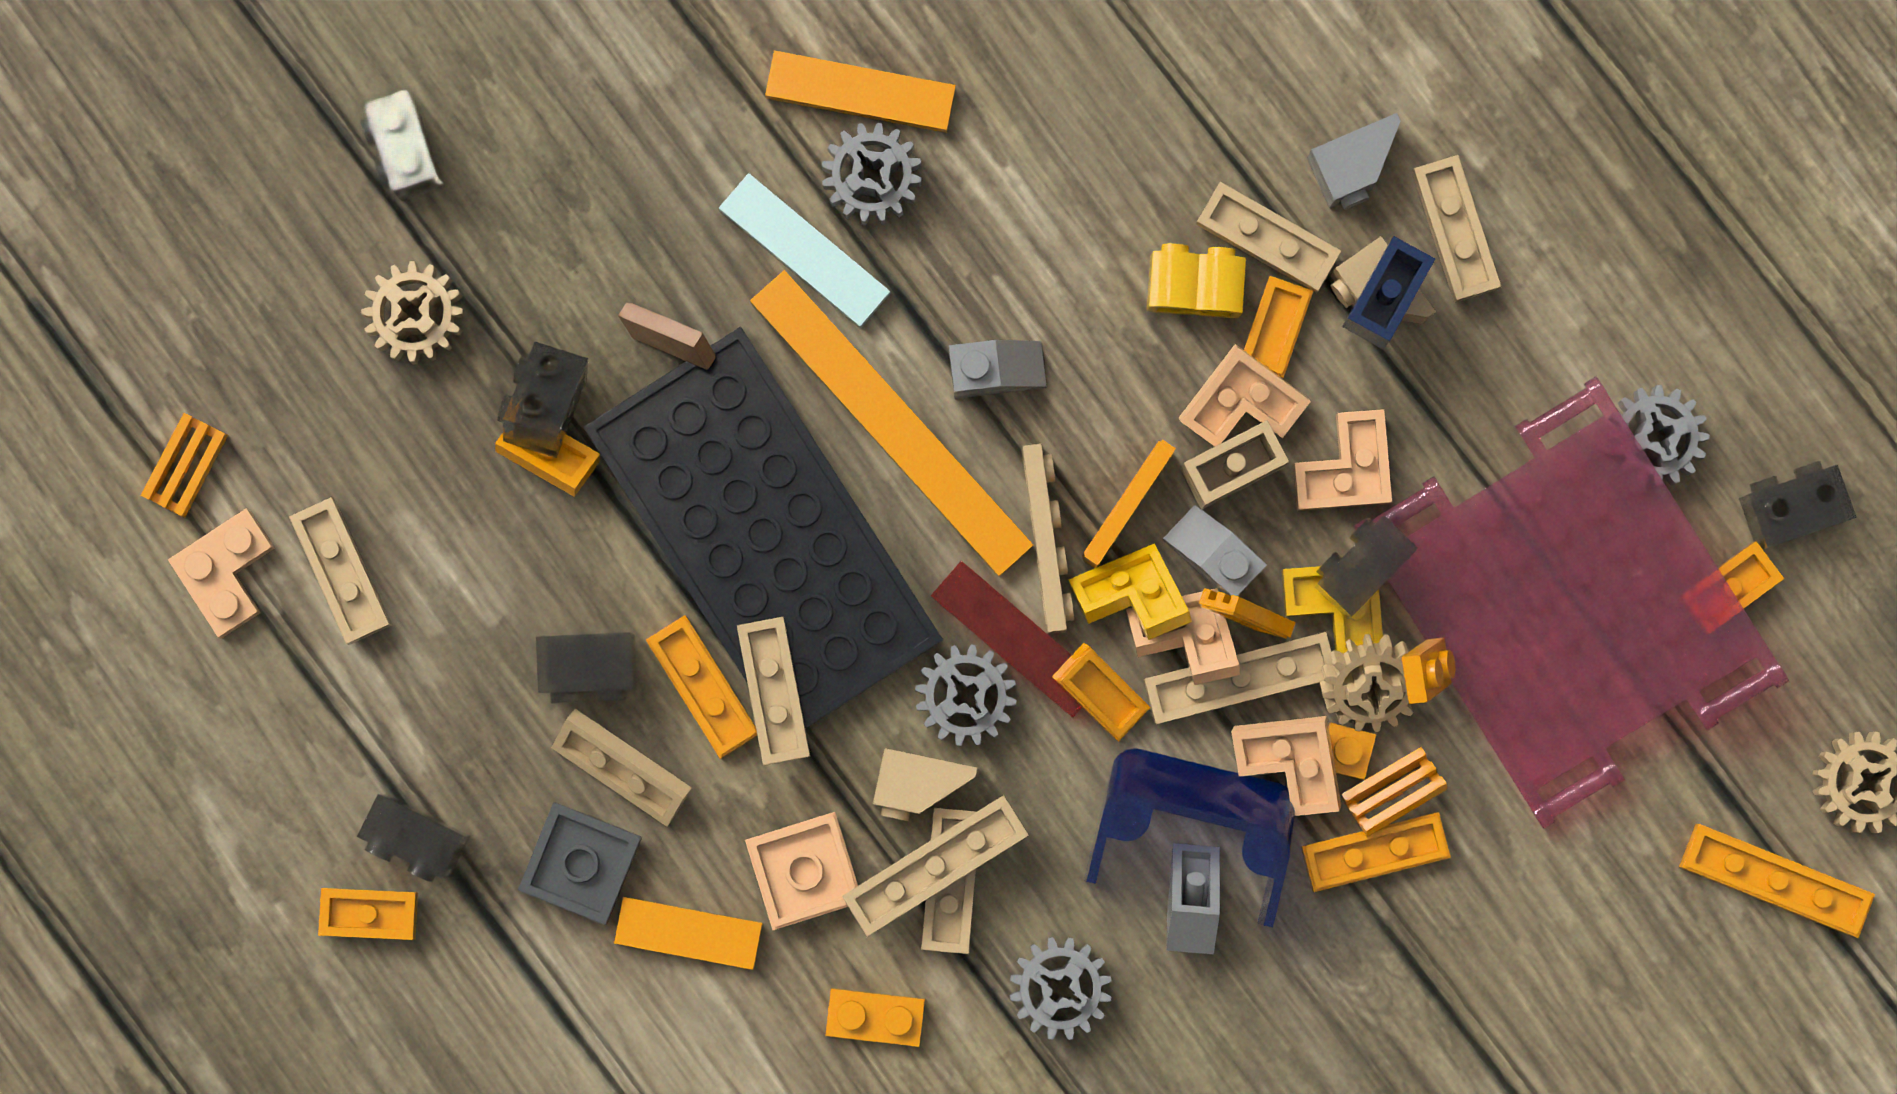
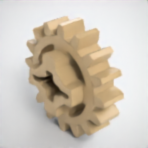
M415 261L409 262L408 270L405 273H402L394 264L391 266L392 278L386 280L384 277L377 275L375 279L380 286L378 292L366 290L364 294L373 302L372 307L361 309V314L364 317L373 319V323L364 328L365 332L369 336L380 335L374 346L381 352L392 346L390 357L395 361H399L404 352L407 353L409 362L412 364H418L420 353H425L431 361L436 360L435 348L440 345L442 348L450 351L452 346L446 338L449 334L461 335L462 330L454 324V319L465 317V311L453 304L458 302L462 295L459 290L447 291L452 283L451 278L445 274L436 280L437 269L431 264L425 268L423 273H420L418 264ZM411 283L424 284L417 291H403L400 288ZM387 300L391 302V317L384 322V308ZM442 300L444 314L439 327L436 324V308L441 304L440 301ZM411 304L419 308L418 310L422 314L418 321L408 318L409 316L405 311ZM409 335H425L428 338L416 343L401 341L402 339L405 340Z
M1365 634L1362 645L1357 646L1349 639L1346 641L1347 652L1344 654L1335 650L1331 652L1333 665L1322 666L1324 680L1320 682V688L1327 711L1329 713L1336 712L1339 724L1343 725L1352 719L1355 731L1360 732L1365 723H1371L1374 731L1380 732L1381 722L1387 720L1395 727L1398 725L1396 715L1400 712L1408 716L1413 714L1412 706L1408 702L1401 658L1408 653L1405 642L1401 641L1392 647L1389 635L1384 634L1379 643H1373L1370 634Z
M1860 731L1849 733V745L1841 738L1832 741L1833 748L1836 751L1835 754L1829 752L1820 753V759L1827 765L1825 769L1813 770V776L1823 779V786L1814 789L1813 794L1826 796L1827 802L1822 805L1820 810L1822 813L1836 811L1837 815L1834 820L1836 826H1844L1851 820V831L1854 833H1862L1866 823L1871 833H1880L1883 827L1882 820L1889 826H1897V754L1894 752L1897 747L1896 739H1887L1883 744H1880V732L1874 731L1868 733L1864 742ZM1858 751H1870L1878 754L1883 759L1871 763L1863 755H1859ZM1840 768L1842 777L1840 786L1837 788L1836 778ZM1877 773L1872 777L1873 780L1868 783L1870 790L1853 792L1863 782V774ZM1894 777L1895 788L1893 795L1891 796L1889 791L1891 779ZM1856 802H1863L1874 813H1858L1848 806Z

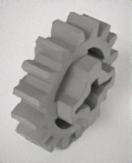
M860 123L857 127V136L852 138L846 131L840 133L843 142L841 148L833 144L828 146V152L834 158V161H823L821 167L822 171L832 174V177L823 180L822 184L824 190L836 191L829 199L832 207L841 203L845 204L844 218L849 219L855 212L860 213L861 224L867 225L870 215H877L878 221L883 225L886 224V212L892 211L900 218L903 215L900 203L905 201L914 204L916 201V196L909 188L920 187L922 184L921 177L911 174L912 171L921 168L920 158H908L914 150V144L909 141L900 145L898 143L900 139V131L898 129H895L889 136L883 135L882 123L876 124L873 133H867L863 123ZM878 145L887 149L883 152L867 150L864 146ZM848 157L853 165L852 174L846 177L842 183L841 169L845 159ZM862 161L866 166L869 165L872 170L881 168L879 172L882 188L878 182L875 183L871 178L863 181ZM902 165L903 179L900 187L895 191L891 184V176ZM862 195L876 197L879 203H865L856 199Z
M1656 385L1652 388L1651 395L1648 397L1646 391L1643 388H1639L1634 391L1635 403L1626 397L1618 402L1623 414L1612 413L1608 416L1607 420L1616 426V430L1605 433L1604 439L1615 441L1616 447L1610 450L1607 456L1608 458L1620 456L1623 462L1617 469L1619 474L1629 469L1634 471L1632 483L1637 485L1647 476L1649 477L1651 488H1657L1661 486L1663 476H1665L1667 482L1670 485H1674L1680 482L1678 470L1689 476L1696 471L1690 460L1700 461L1705 458L1706 453L1697 446L1699 443L1709 440L1710 434L1698 432V426L1707 419L1705 415L1695 417L1692 415L1691 411L1697 403L1694 399L1685 404L1679 402L1681 390L1676 388L1666 397L1664 396L1662 385ZM1659 407L1670 410L1679 419L1675 420L1663 415ZM1636 413L1637 417H1635L1638 426L1634 435L1627 438L1629 422ZM1652 431H1663L1666 439L1660 443L1658 441L1650 443L1647 435ZM1686 435L1684 451L1677 460L1676 457L1679 455L1676 446L1680 437ZM1639 453L1650 458L1654 467L1644 464L1634 455Z
M973 644L970 645L967 655H960L957 646H951V658L947 660L936 653L934 659L938 667L935 670L923 667L921 673L929 679L927 685L920 684L915 687L916 692L926 695V700L916 705L917 711L929 710L931 716L924 722L925 727L929 728L938 724L941 727L938 739L942 741L949 733L955 734L956 746L960 747L965 736H971L976 746L981 745L980 733L987 731L993 738L998 736L997 729L994 726L997 720L1009 724L1011 720L1003 712L1004 706H1016L1017 702L1016 699L1006 696V690L1016 686L1015 680L1003 681L1001 677L1008 668L1007 664L1003 663L994 667L991 664L994 652L989 650L983 658L977 657L976 645ZM971 664L985 671L976 677L961 675L955 666ZM942 677L948 686L947 696L936 707L934 690L938 679ZM952 677L966 688L974 685L978 689L974 699L980 714H977L973 707L970 708L966 703L959 706L954 703L953 700L957 697L958 693L955 688L956 685L951 679ZM996 684L998 700L994 712L990 714L984 706L985 692ZM955 714L970 716L977 725L959 727L949 723L947 720Z
M1049 937L1047 950L1041 951L1037 945L1032 944L1030 948L1034 957L1030 961L1022 957L1017 959L1018 964L1024 971L1022 975H1010V981L1020 985V991L1010 994V1000L1023 1002L1024 1006L1016 1015L1019 1019L1029 1015L1032 1016L1033 1021L1030 1026L1032 1032H1036L1044 1025L1047 1027L1048 1039L1053 1040L1057 1029H1063L1067 1039L1070 1040L1073 1039L1074 1035L1073 1027L1079 1025L1086 1033L1091 1031L1090 1024L1087 1021L1091 1015L1098 1019L1104 1018L1105 1015L1097 1006L1099 1001L1110 1002L1111 996L1102 992L1101 986L1108 984L1112 980L1111 976L1099 975L1097 972L1105 963L1102 957L1093 961L1087 958L1090 954L1091 946L1086 944L1078 952L1074 950L1073 938L1068 937L1064 947H1057L1055 939ZM1055 956L1070 957L1062 968L1049 970L1040 964L1044 960ZM1084 968L1087 969L1092 981L1091 998L1082 993L1080 989L1079 977ZM1041 975H1046L1050 979L1054 978L1059 981L1064 976L1070 977L1071 980L1068 986L1080 1000L1075 1001L1071 997L1067 998L1062 995L1057 1001L1051 999L1050 996L1053 990L1048 985V982L1041 978ZM1030 978L1041 986L1043 998L1037 1008L1033 1006L1029 997ZM1073 1007L1081 1012L1077 1016L1066 1020L1051 1019L1056 1011L1062 1008Z

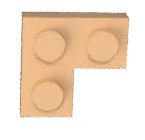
M1235 344L1179 416V420L1213 446H1217L1225 440L1245 412L1261 423L1268 420L1273 432L1283 438L1311 400Z
M1384 409L1337 413L1336 426L1339 459L1293 464L1297 511L1392 503Z
M246 508L169 558L168 561L217 637L222 639L261 613L236 574L275 548L252 512Z
M1218 588L1211 589L1218 593ZM1202 592L1182 596L1190 612L1191 623L1148 640L1133 608L1126 609L1138 657L1184 647L1194 685L1240 675L1239 662L1225 617L1201 607L1202 605L1199 604Z
M1327 716L1233 727L1231 733L1239 776L1285 772L1293 816L1340 811L1341 799Z

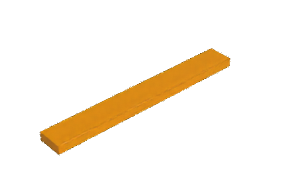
M785 270L750 300V303L998 577L1034 546Z

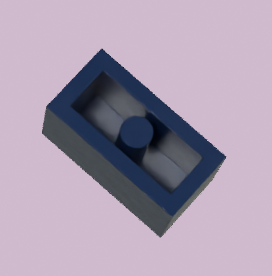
M1393 236L1342 327L1384 349L1392 339L1433 265L1435 258Z

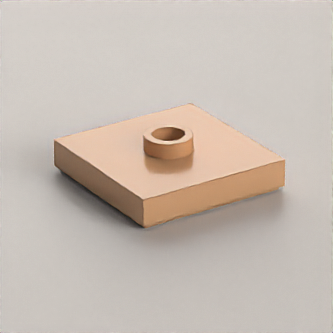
M836 812L745 840L772 930L848 907L842 896L856 888L858 882Z

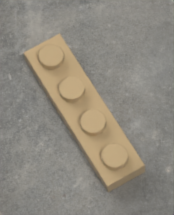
M1041 444L1022 446V457L1047 635L1066 633V622L1074 621V611L1071 593L1062 594L1059 576L1068 574L1065 548L1064 546L1055 547L1053 529L1061 528V517L1058 500L1049 501L1047 483L1055 482L1052 455H1043Z
M1323 632L1238 654L1240 675L1194 685L1190 668L1188 667L1143 679L1155 725L1320 683L1324 680L1322 666L1333 665L1327 633Z
M1003 795L842 897L868 937L1029 835Z

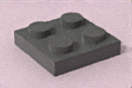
M553 802L518 890L607 925L642 837Z

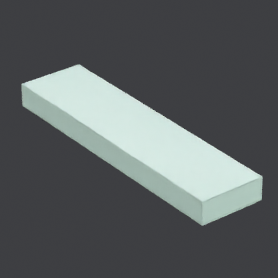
M748 173L719 207L720 212L860 329L891 294L885 286L751 174Z

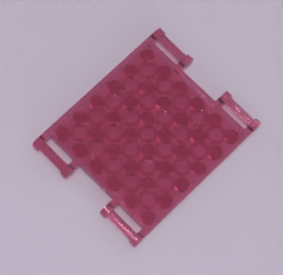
M1596 376L1584 383L1585 389L1531 422L1525 419L1515 426L1534 459L1458 506L1453 507L1433 476L1422 483L1424 488L1373 520L1368 522L1365 518L1354 525L1424 639L1445 638L1446 650H1451L1455 659V677L1451 678L1454 687L1543 829L1556 822L1554 817L1607 785L1611 784L1612 787H1615L1625 781L1605 748L1687 699L1700 722L1708 731L1719 724L1717 719L1770 687L1775 686L1778 689L1789 682L1785 672L1774 658ZM1597 405L1603 415L1602 417L1549 450H1546L1540 440L1541 437L1591 406ZM1435 503L1441 513L1440 517L1390 548L1385 549L1379 537ZM1757 658L1763 670L1706 703L1699 691L1752 659ZM1592 756L1595 758L1600 766L1599 769L1546 801L1542 800L1537 789Z

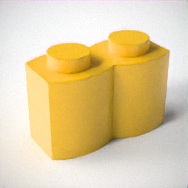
M1162 244L1161 251H1153L1150 256L1147 311L1165 314L1239 318L1243 313L1246 258L1235 256L1236 250L1227 247H1210L1207 254L1189 253V246Z

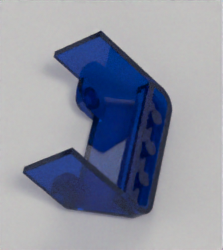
M1133 748L1120 753L1114 759L1111 766L1084 881L1096 884L1107 837L1120 841H1133L1140 838L1149 827L1153 809L1245 832L1242 845V858L1245 865L1252 872L1268 877L1257 924L1273 928L1290 858L1295 809L1290 802L1288 788L1280 783L1252 776H1239L1236 772L1142 749Z

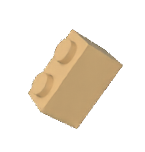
M1268 420L1184 462L1180 470L1202 510L1283 469L1289 463V460Z

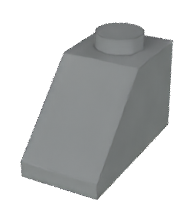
M1397 113L1311 149L1307 160L1329 208L1342 204L1343 209L1346 210L1369 199L1367 192L1371 191L1377 183L1401 122Z
M990 340L949 345L954 399L1047 388L1041 341Z
M1196 505L1163 538L1214 588H1218V592L1226 593L1230 596H1238L1267 565L1233 532Z
M1173 843L1167 910L1166 951L1214 955L1220 917V847Z

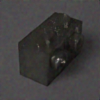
M405 89L364 103L363 106L368 118L362 119L360 122L369 146L377 144L382 161L375 163V167L383 189L391 188L399 200L404 201L445 187L417 102L409 90Z
M534 342L529 357L521 356L516 366L513 383H516L517 386L513 396L506 394L499 408L497 421L503 423V441L557 458L587 383L588 358Z
M1817 461L1794 469L1796 479L1779 484L1777 476H1773L1750 484L1752 493L1739 498L1753 541H1757L1762 549H1766L1857 518L1838 464L1823 469L1821 461Z
M1385 516L1376 524L1368 518L1349 537L1355 545L1343 557L1334 552L1316 571L1322 579L1315 588L1348 620L1418 549Z
M633 633L536 637L538 694L550 695L551 704L578 703L579 694L597 693L598 701L626 700L627 691H637L635 635Z
M377 794L357 835L358 838L368 842L364 849L367 852L388 862L395 855L410 863L407 869L408 872L432 883L436 876L450 878L471 836L386 794Z

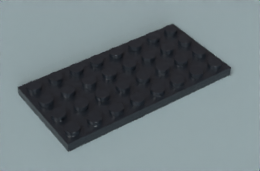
M740 326L711 345L716 358L708 370L686 361L583 428L746 682L747 677L737 625L784 617L805 729H807L942 642L943 638Z

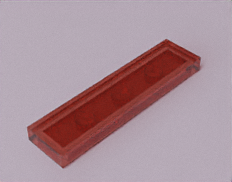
M960 561L932 593L931 598L1073 718L1082 707L1052 678L1072 655L970 567Z

